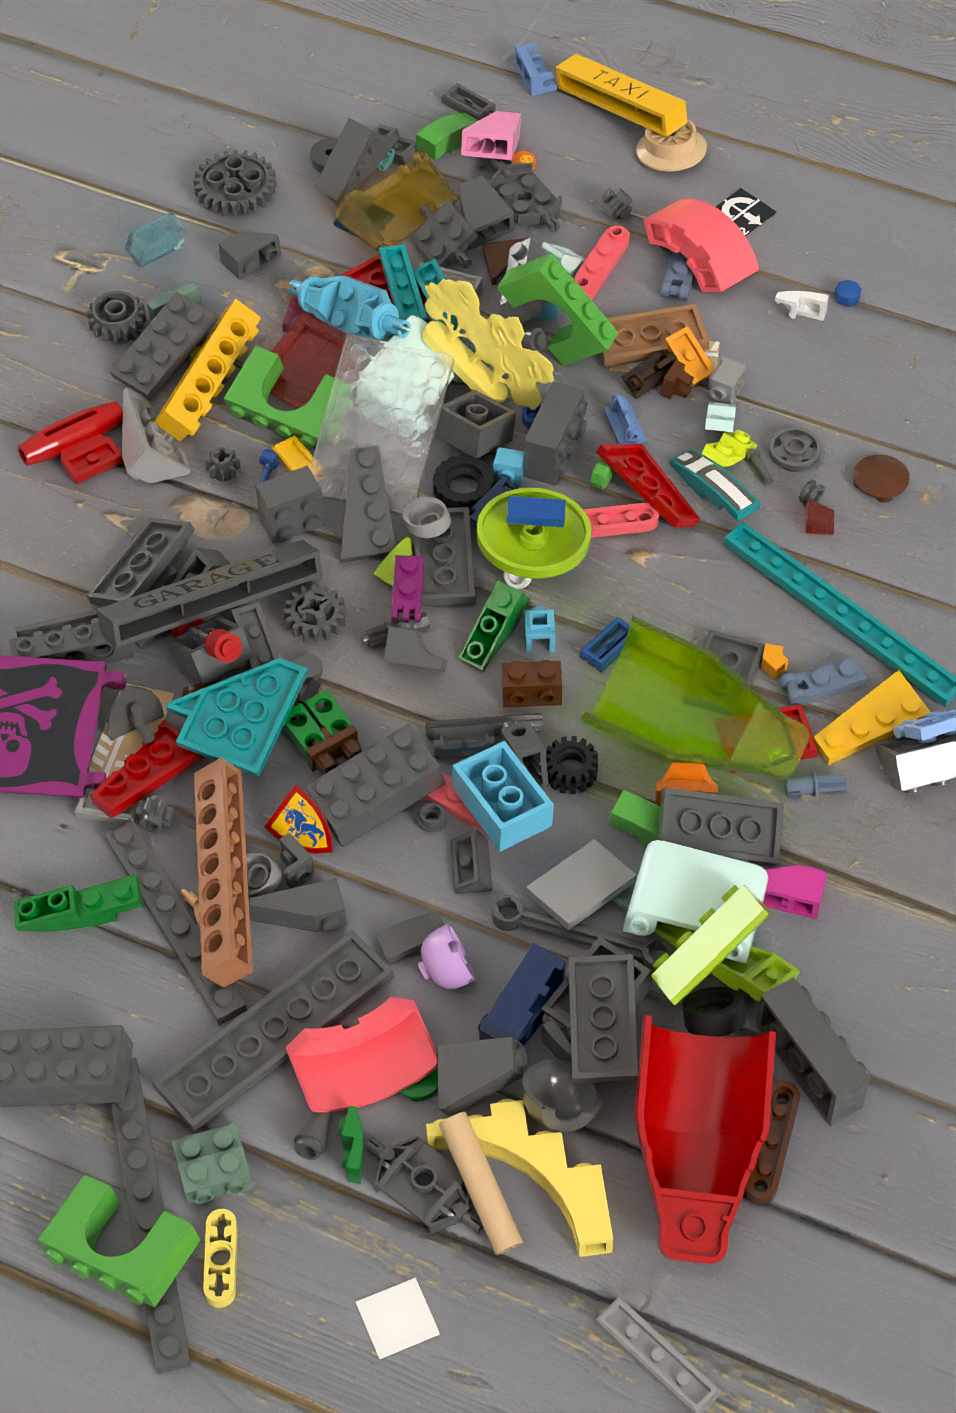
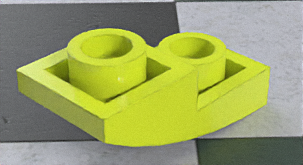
M741 430L723 433L720 441L717 443L706 444L702 454L720 466L728 467L744 459L748 451L756 449L757 444L750 440V435Z

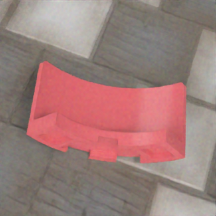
M690 198L680 199L643 219L649 244L666 247L674 253L680 252L688 259L686 264L695 275L701 293L722 292L759 270L754 251L743 232L726 214L706 202Z
M390 997L375 1010L358 1018L360 1024L347 1029H343L342 1024L319 1029L304 1028L285 1047L311 1111H345L349 1109V1105L359 1108L381 1101L414 1085L438 1067V1053L414 1000Z

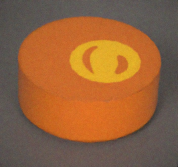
M529 151L514 153L511 164L532 163L533 171L536 169V157L533 153Z

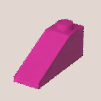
M800 865L765 870L768 874V884L763 901L766 907L817 919L827 878L826 871H821L813 866L804 867Z

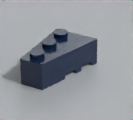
M533 943L507 986L498 997L490 1013L485 1014L478 1025L479 1040L514 1037L525 1047L543 1023L544 1012H542L541 1008L565 980L566 961Z

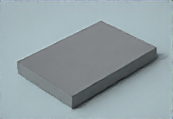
M593 839L526 886V894L569 931L634 884L637 880V874Z

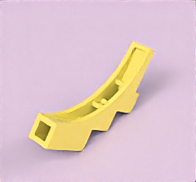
M503 1099L497 1103L490 1104V1116L471 1115L468 1117L486 1156L501 1160L528 1175L556 1203L572 1231L579 1257L612 1253L613 1234L601 1164L580 1163L573 1168H567L562 1132L540 1131L535 1135L528 1136L523 1100ZM439 1119L433 1123L426 1124L427 1144L435 1150H449L438 1125L445 1119Z

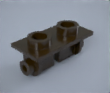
M662 349L621 376L634 397L638 399L663 382L665 375L677 360V357L673 352L665 353Z

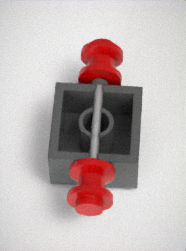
M219 615L205 622L199 619L170 629L171 634L175 638L168 641V644L180 672L202 684H211L218 681L222 674L229 670L240 669L246 664L247 660L254 657L242 627Z

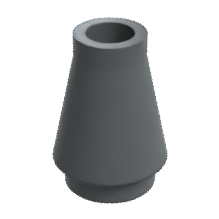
M313 1112L312 1116L295 1136L294 1149L298 1155L305 1159L315 1160L325 1152L329 1124L332 1119L329 1112Z

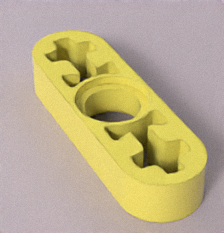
M227 1209L214 1210L206 1220L203 1290L207 1302L215 1308H223L230 1305L236 1295L238 1226L235 1215ZM222 1220L226 1221L227 1224L224 1228L225 1241L219 1240L217 1229ZM223 1250L230 1254L229 1261L224 1265H215L211 1261L213 1254L217 1251ZM216 1275L223 1276L222 1281L226 1289L222 1292V1296L219 1297L213 1291L217 1289Z

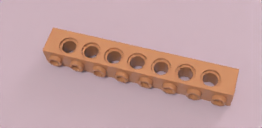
M221 757L194 773L201 969L203 976L224 988L252 973L253 968L242 771Z

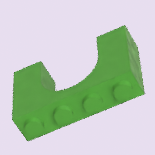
M552 253L508 270L497 286L499 292L513 308L533 300H545L557 305L569 316L572 324L559 328L547 346L563 366L607 351L619 333Z
M255 345L224 397L229 413L238 419L247 418L262 429H266V427L273 429L277 434L287 439L296 435L299 441L308 448L316 447L324 450L354 398L350 384L325 374L308 403L292 411L277 410L268 404V396L284 369L278 354Z
M84 1174L38 1239L45 1250L44 1257L56 1266H61L62 1263L69 1266L76 1275L83 1279H87L89 1276L96 1279L103 1288L110 1292H114L115 1289L123 1292L126 1298L137 1305H141L144 1302L155 1308L200 1242L198 1234L190 1222L164 1211L143 1242L134 1250L115 1257L96 1253L98 1236L121 1203L111 1186Z

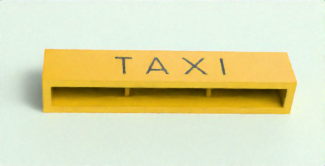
M574 54L555 67L558 89L665 137H668L687 123L686 101L579 54Z

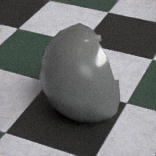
M552 1058L542 1059L540 1063L530 1066L523 1073L521 1097L525 1107L533 1120L549 1130L572 1132L582 1129L592 1122L603 1107L604 1094L599 1083L573 1084L572 1063Z

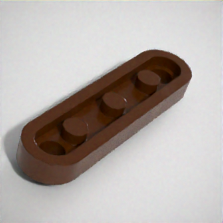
M780 1080L772 1085L769 1134L762 1145L754 1171L751 1172L744 1189L747 1198L757 1204H765L772 1201L778 1190L800 1100L798 1088L789 1081ZM784 1098L788 1103L781 1104L777 1099ZM762 1185L766 1190L759 1192L755 1189V1186Z

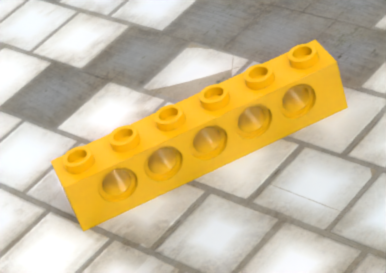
M236 298L220 316L155 419L154 423L180 442L188 434L191 437L195 434L201 425L198 419L200 416L205 417L213 406L209 401L212 397L216 398L225 386L221 382L224 378L228 379L236 368L233 364L236 359L239 361L248 348L245 346V343L247 341L251 342L258 333L259 329L256 326L261 319L259 315Z

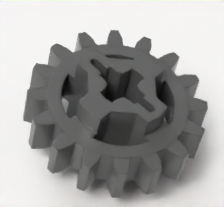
M313 584L311 590L308 591L303 586L301 587V594L292 592V600L285 601L286 609L283 610L284 620H286L287 630L292 629L294 637L302 634L303 641L305 642L309 637H313L314 642L317 643L321 636L326 640H330L329 633L332 632L338 635L339 626H345L347 611L344 605V598H338L337 590L329 593L326 585L321 590H317L316 584Z

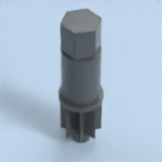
M426 612L421 613V623H415L414 615L409 616V622H403V619H400L397 622H386L383 625L365 631L366 635L361 636L363 645L369 643V646L373 647L387 642L389 626L397 627L398 622L415 625V631L429 629L430 621Z

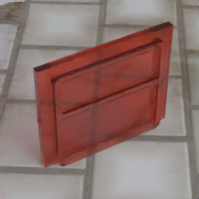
M303 312L271 350V352L279 355L284 369L271 389L270 394L297 408H301L312 398L325 374L345 382L363 360V355L369 349V344Z

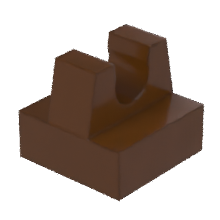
M677 360L674 362L664 377L661 396L667 399H671L673 395L687 398L691 392L692 387L690 385L694 377L684 371L686 364Z

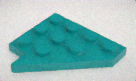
M278 658L168 702L165 706L167 711L187 718L176 740L177 746L215 761L222 757L241 771L260 777L309 673L308 669Z

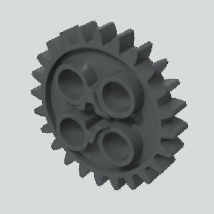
M235 149L233 154L230 155L227 151H224V156L222 157L214 154L215 160L206 158V165L200 164V171H195L193 183L195 196L198 197L199 203H204L205 209L212 207L213 213L222 210L223 216L229 211L232 212L233 217H236L238 211H241L243 215L247 214L248 209L256 212L257 205L264 208V201H271V195L276 193L275 169H272L271 162L266 163L265 157L258 159L256 152L248 156L247 150L242 154H238L237 149Z

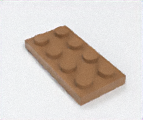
M697 304L607 318L619 333L609 349L600 354L606 367L647 360L662 349L665 353H670L664 343L665 338L686 326L690 328L703 350H709L710 341Z

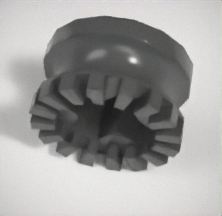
M810 479L804 485L806 489L802 488L803 491L800 492L799 500L802 503L808 502L807 505L813 508L822 498L825 487L822 484L817 486L816 481Z

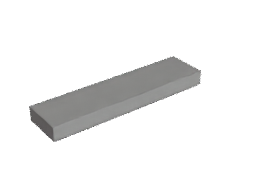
M618 1297L595 1319V1325L690 1413H703L720 1396L721 1390L622 1298Z

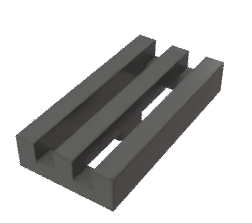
M458 83L441 96L443 104L459 113L465 112L477 120L485 118L489 115V112L494 113L496 111V104Z

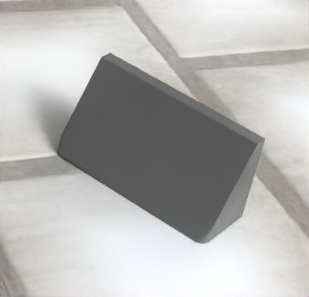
M477 829L450 839L455 893L491 891L492 877L488 839Z

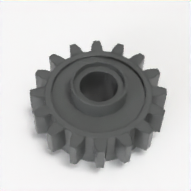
M111 291L97 297L94 303L89 305L90 311H87L90 331H94L95 337L102 335L105 342L109 338H113L114 343H117L118 338L128 341V335L138 336L137 330H143V323L147 322L144 304L140 303L139 297H134L129 292Z

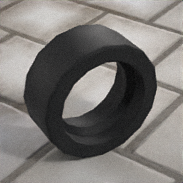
M709 987L700 989L689 994L683 1000L684 1026L691 1034L721 1037L738 1031L745 1024L743 997L738 991L731 988Z

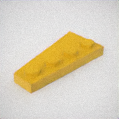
M898 670L816 734L813 739L818 752L825 762L830 765L894 736V727L902 725L903 721L909 719L919 720L925 718L926 714L931 712L900 670Z

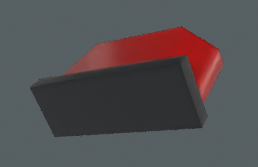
M312 680L298 699V702L302 703L305 707L306 700L319 694L321 683Z

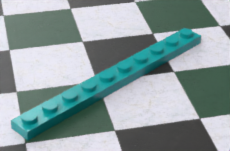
M742 522L724 537V545L893 670L896 672L900 670L908 681L942 706H948L956 698L955 675L745 522Z

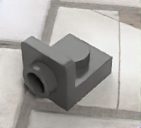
M288 833L280 839L282 850L280 857L287 866L284 870L286 885L291 889L297 884H303L309 880L314 873L312 856Z

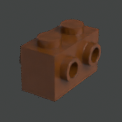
M542 660L537 662L513 661L501 663L503 708L562 705L561 661Z

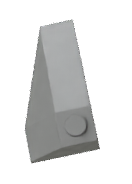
M126 387L123 390L122 458L127 474L135 480L141 479L149 484L188 475L191 469L185 453L180 448L175 449L171 443L174 437L154 423L159 414L149 399Z

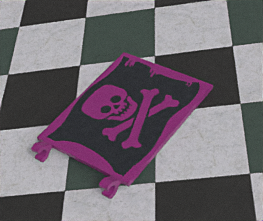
M0 655V792L84 798L86 788L97 789L106 780V773H89L102 692L104 687L124 690L127 678L123 677L124 673L121 671L106 673V662Z

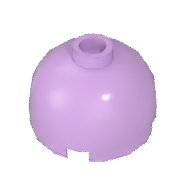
M449 924L434 930L425 938L421 947L423 961L418 963L425 980L432 978L437 986L445 989H457L476 981L471 963L468 964L465 949L454 929Z

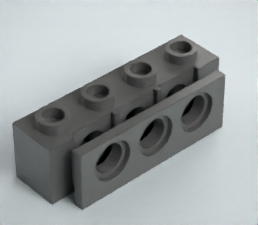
M97 610L15 627L17 638L9 639L11 654L18 657H49L50 659L106 663L134 658L131 643L116 648L101 636L99 622L91 624L92 619L98 618ZM71 624L72 628L62 629V626ZM42 631L43 634L34 636L33 632ZM108 645L103 649H95L97 646ZM80 651V652H79L78 654H76V655H72V656L66 655L67 653H70V652Z

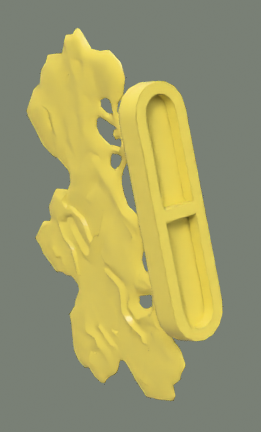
M442 279L438 285L434 283L425 285L429 296L425 303L426 312L430 317L444 320L446 323L445 325L439 321H431L422 331V338L426 345L472 390H476L503 404L508 397V387L516 406L529 407L531 410H535L542 402V397L536 383L545 384L553 382L554 376L552 372L554 369L552 363L537 350L532 351L522 348L521 341L525 333L519 317L504 319L501 315L491 314L488 319L483 318L479 311V298L470 282L460 280L454 282L450 279ZM443 312L447 313V319L442 316ZM451 315L457 318L458 327L456 330L453 329L455 326L451 324ZM460 329H463L466 331V333L460 334L459 331ZM458 336L468 338L474 344L476 352L473 353ZM481 360L492 365L494 371L492 372ZM505 373L509 375L508 379H504L501 376Z

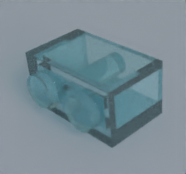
M173 211L129 232L125 249L140 269L182 248L187 230Z

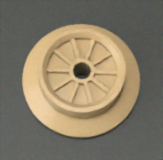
M687 119L685 125L668 137L646 128L645 135L636 146V154L642 164L651 169L665 172L688 169L699 163L707 152L706 140L700 133L696 132L694 123Z

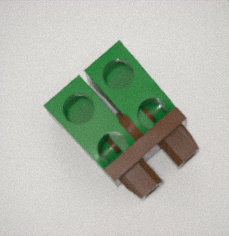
M328 689L306 700L305 707L302 703L293 707L281 730L286 740L290 739L301 757L308 763L311 771L313 772L318 769L323 775L338 766L337 758L344 756L346 760H349L362 752L358 742V731L351 724ZM324 702V705L315 709L318 703ZM299 715L298 719L290 722L293 716Z

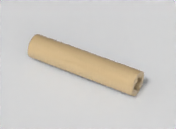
M461 1112L443 1120L438 1125L495 1255L503 1254L520 1246L524 1242L467 1113Z

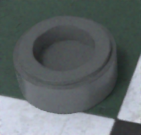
M303 654L295 659V664L308 669L309 673L304 683L309 684L312 680L317 681L321 678L323 668L319 657L313 654Z

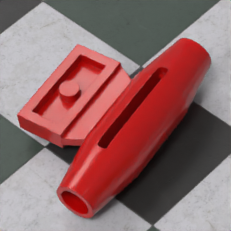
M116 401L83 409L41 429L18 445V453L26 466L61 457V464L66 473L75 484L81 483L124 462L122 452L111 438L103 436L123 422V411Z

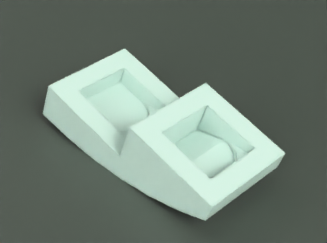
M709 401L705 429L733 432L736 404Z

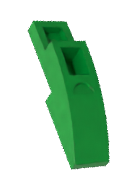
M136 874L81 890H76L73 885L13 901L15 928L18 931H60L102 925L118 921V913L143 907L140 880Z

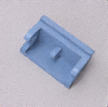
M538 44L516 45L515 66L530 95L535 96L556 91L557 84L552 79L555 76L552 72H548L541 54L529 55L531 51L539 49Z

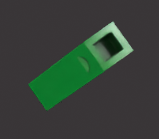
M497 580L458 659L484 671L517 627L530 599L523 592Z

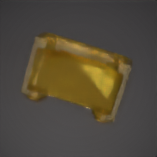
M423 149L412 155L413 160L410 164L399 166L394 174L364 192L362 190L358 192L353 190L345 195L334 213L339 223L378 253L380 247L399 245L398 242L415 233L426 220L419 213V209H423V205H428L434 213L447 200L455 205L460 199Z

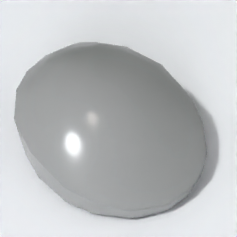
M430 496L420 497L411 501L403 512V520L406 527L416 537L428 539L440 536L446 532L451 523L450 513L445 504L439 499Z
M262 853L246 854L249 898L272 893L281 882L282 870L277 861Z

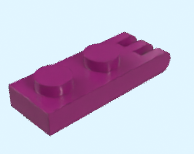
M395 555L391 622L398 621V613H403V622H409V614L414 613L415 623H421L424 556Z

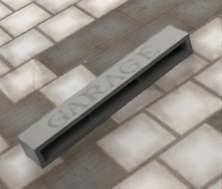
M299 540L97 609L101 636L118 648L322 577L320 552L304 540Z

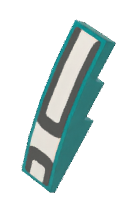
M690 449L669 460L671 467L701 499L707 497L718 510L725 508L736 521L760 509V501L740 481L723 467L694 449Z

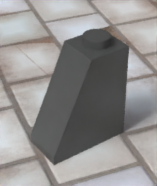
M482 175L460 184L462 216L478 235L468 246L469 250L514 231L513 210Z
M514 1037L439 1044L438 1109L448 1116L456 1115L522 1078L523 1066L527 1065L525 1047Z

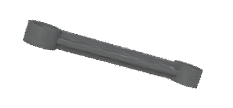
M502 895L492 905V920L494 925L500 930L512 931L522 926L588 946H592L600 936L625 954H633V958L642 961V965L650 969L652 974L656 971L652 966L656 959L650 956V951L662 950L669 956L674 953L672 944L664 938H652L644 943L582 924H577L568 931L552 916L523 908L521 900L514 895ZM503 907H512L519 914L514 918L504 919L505 916L499 910Z

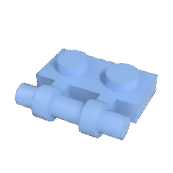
M956 710L948 712L935 711L926 714L925 718L919 720L909 719L903 721L902 725L894 727V735L896 738L907 737L917 739L919 743H929L935 741L938 735L956 734Z

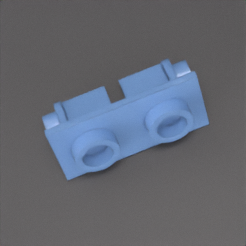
M615 394L612 397L611 406L605 407L604 412L618 443H647V439L630 402H627V398L622 396V394Z

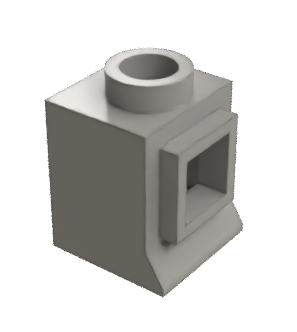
M722 356L720 366L717 365L709 377L708 391H710V398L732 404L745 384V380L740 379V377L745 372L746 365Z

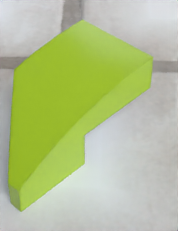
M408 536L388 554L373 573L377 579L392 588L394 584L395 555L414 556L413 541Z

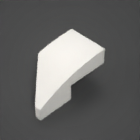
M807 291L777 292L775 301L778 304L783 303L789 310L788 315L792 319H795L798 314L824 321L829 295Z

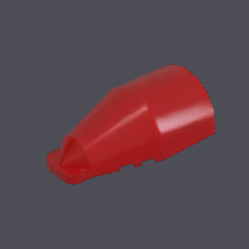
M645 1015L643 1017L634 1123L659 1224L658 1248L667 1259L699 1264H714L722 1260L726 1255L729 1229L744 1195V1189L750 1174L756 1166L759 1152L769 1134L776 1032L769 1031L765 1034L748 1037L694 1035L657 1027L652 1024V1016Z

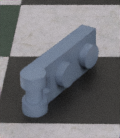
M672 251L665 280L662 285L661 296L668 298L670 295L679 296L680 300H688L694 274L686 264L688 259L680 252L674 253Z
M853 656L798 674L787 673L780 678L779 683L782 689L788 692L787 698L792 706L804 705L865 686L867 677L856 657Z

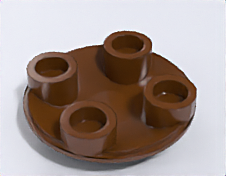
M871 455L863 458L855 466L853 485L865 494L876 497L879 502L887 503L892 500V497L901 494L907 488L910 476L906 466L898 459L888 455Z

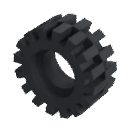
M565 736L561 737V743L556 739L552 742V747H547L548 783L551 782V787L554 790L560 786V793L565 794L566 789H570V794H576V789L579 788L582 793L586 791V785L590 788L593 785V780L596 781L598 753L597 750L594 751V746L591 743L586 746V739L582 738L580 742H577V736H572V740L567 741ZM574 759L581 762L583 766L575 771H567L562 769L559 764L564 760Z

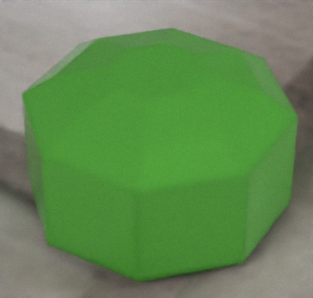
M600 460L595 464L590 477L591 486L601 490L609 484L613 474V469L605 461Z

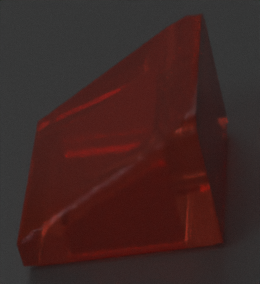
M807 500L805 533L834 535V510L813 500Z

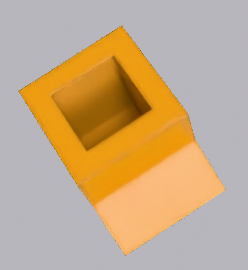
M766 643L761 669L774 680L787 671L789 659L783 655L784 646Z

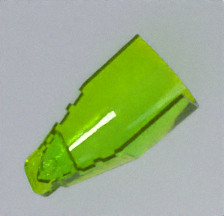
M634 616L630 621L628 634L620 656L603 693L592 712L589 714L584 711L581 716L582 726L662 763L704 764L706 768L756 774L764 773L779 780L787 779L794 773L809 740V731L806 726L785 716L760 692H755L743 681L742 676L737 672L734 673L722 663V659L716 653Z

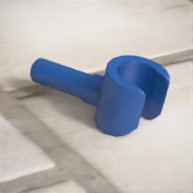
M264 449L259 459L260 464L265 465L259 483L267 481L272 469H276L279 465V461L276 458L277 454L269 449Z

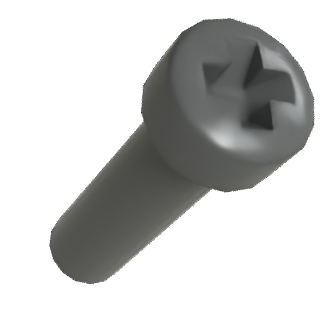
M751 449L747 452L746 458L749 462L753 463L766 485L772 483L773 479L760 459V452L758 449Z

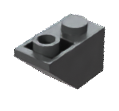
M238 232L218 244L221 263L239 280L281 256L280 240L277 234Z

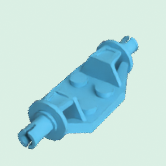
M311 276L304 282L293 279L289 283L296 290L288 288V293L298 297L299 306L302 310L314 314L331 329L370 343L386 340L393 334L405 338L410 332L402 329V326L411 329L409 321L399 319L398 310L395 305L391 304L388 293L384 289L347 276L329 278Z

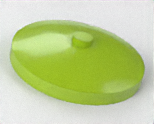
M519 488L502 493L485 505L478 517L476 536L478 546L483 555L502 571L524 578H549L570 571L584 559L590 547L591 524L584 510L569 497L543 488ZM508 497L566 500L564 527L508 524Z

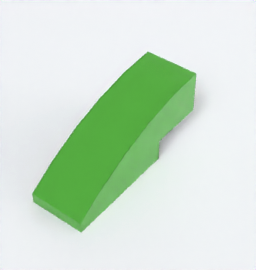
M465 112L444 116L427 125L416 134V149L434 160H437L446 151L453 154L462 146L463 129L479 120Z
M623 789L611 812L610 826L638 837V844L647 847L649 843L658 839L660 807Z

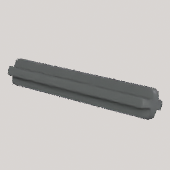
M540 713L428 721L425 725L426 736L429 739H434L433 728L493 724V733L500 734L501 726L510 720H514L517 723L529 721L535 731L543 730V716Z

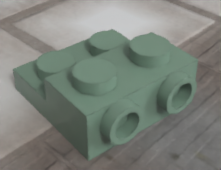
M236 1123L171 1140L188 1205L192 1203L204 1204L210 1202L214 1197L224 1194L236 1195L245 1191L246 1188L253 1186Z

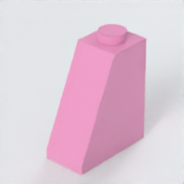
M496 111L464 128L462 131L461 155L512 160L520 139L521 113Z

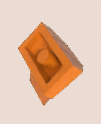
M672 762L664 777L656 783L655 804L659 807L661 806L662 789L665 787L718 794V785L711 779L704 763Z

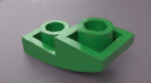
M349 1105L347 1116H341L337 1133L338 1136H342L343 1149H345L342 1168L347 1170L348 1182L361 1184L364 1169L362 1125L356 1106Z

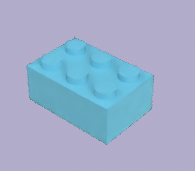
M505 741L452 765V789L499 852L552 827L554 804Z

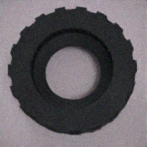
M459 455L449 457L448 460L442 461L441 465L437 466L435 474H433L435 498L442 501L446 508L469 507V516L472 515L470 513L472 507L495 485L493 470L491 471V466L488 463L486 464L483 459H476L472 456ZM465 477L476 480L478 487L470 493H457L451 490L450 483L457 478Z

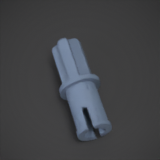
M812 772V775L785 777L786 796L813 794L814 797H817L818 792L844 791L847 786L846 777L843 774L817 776L816 772Z

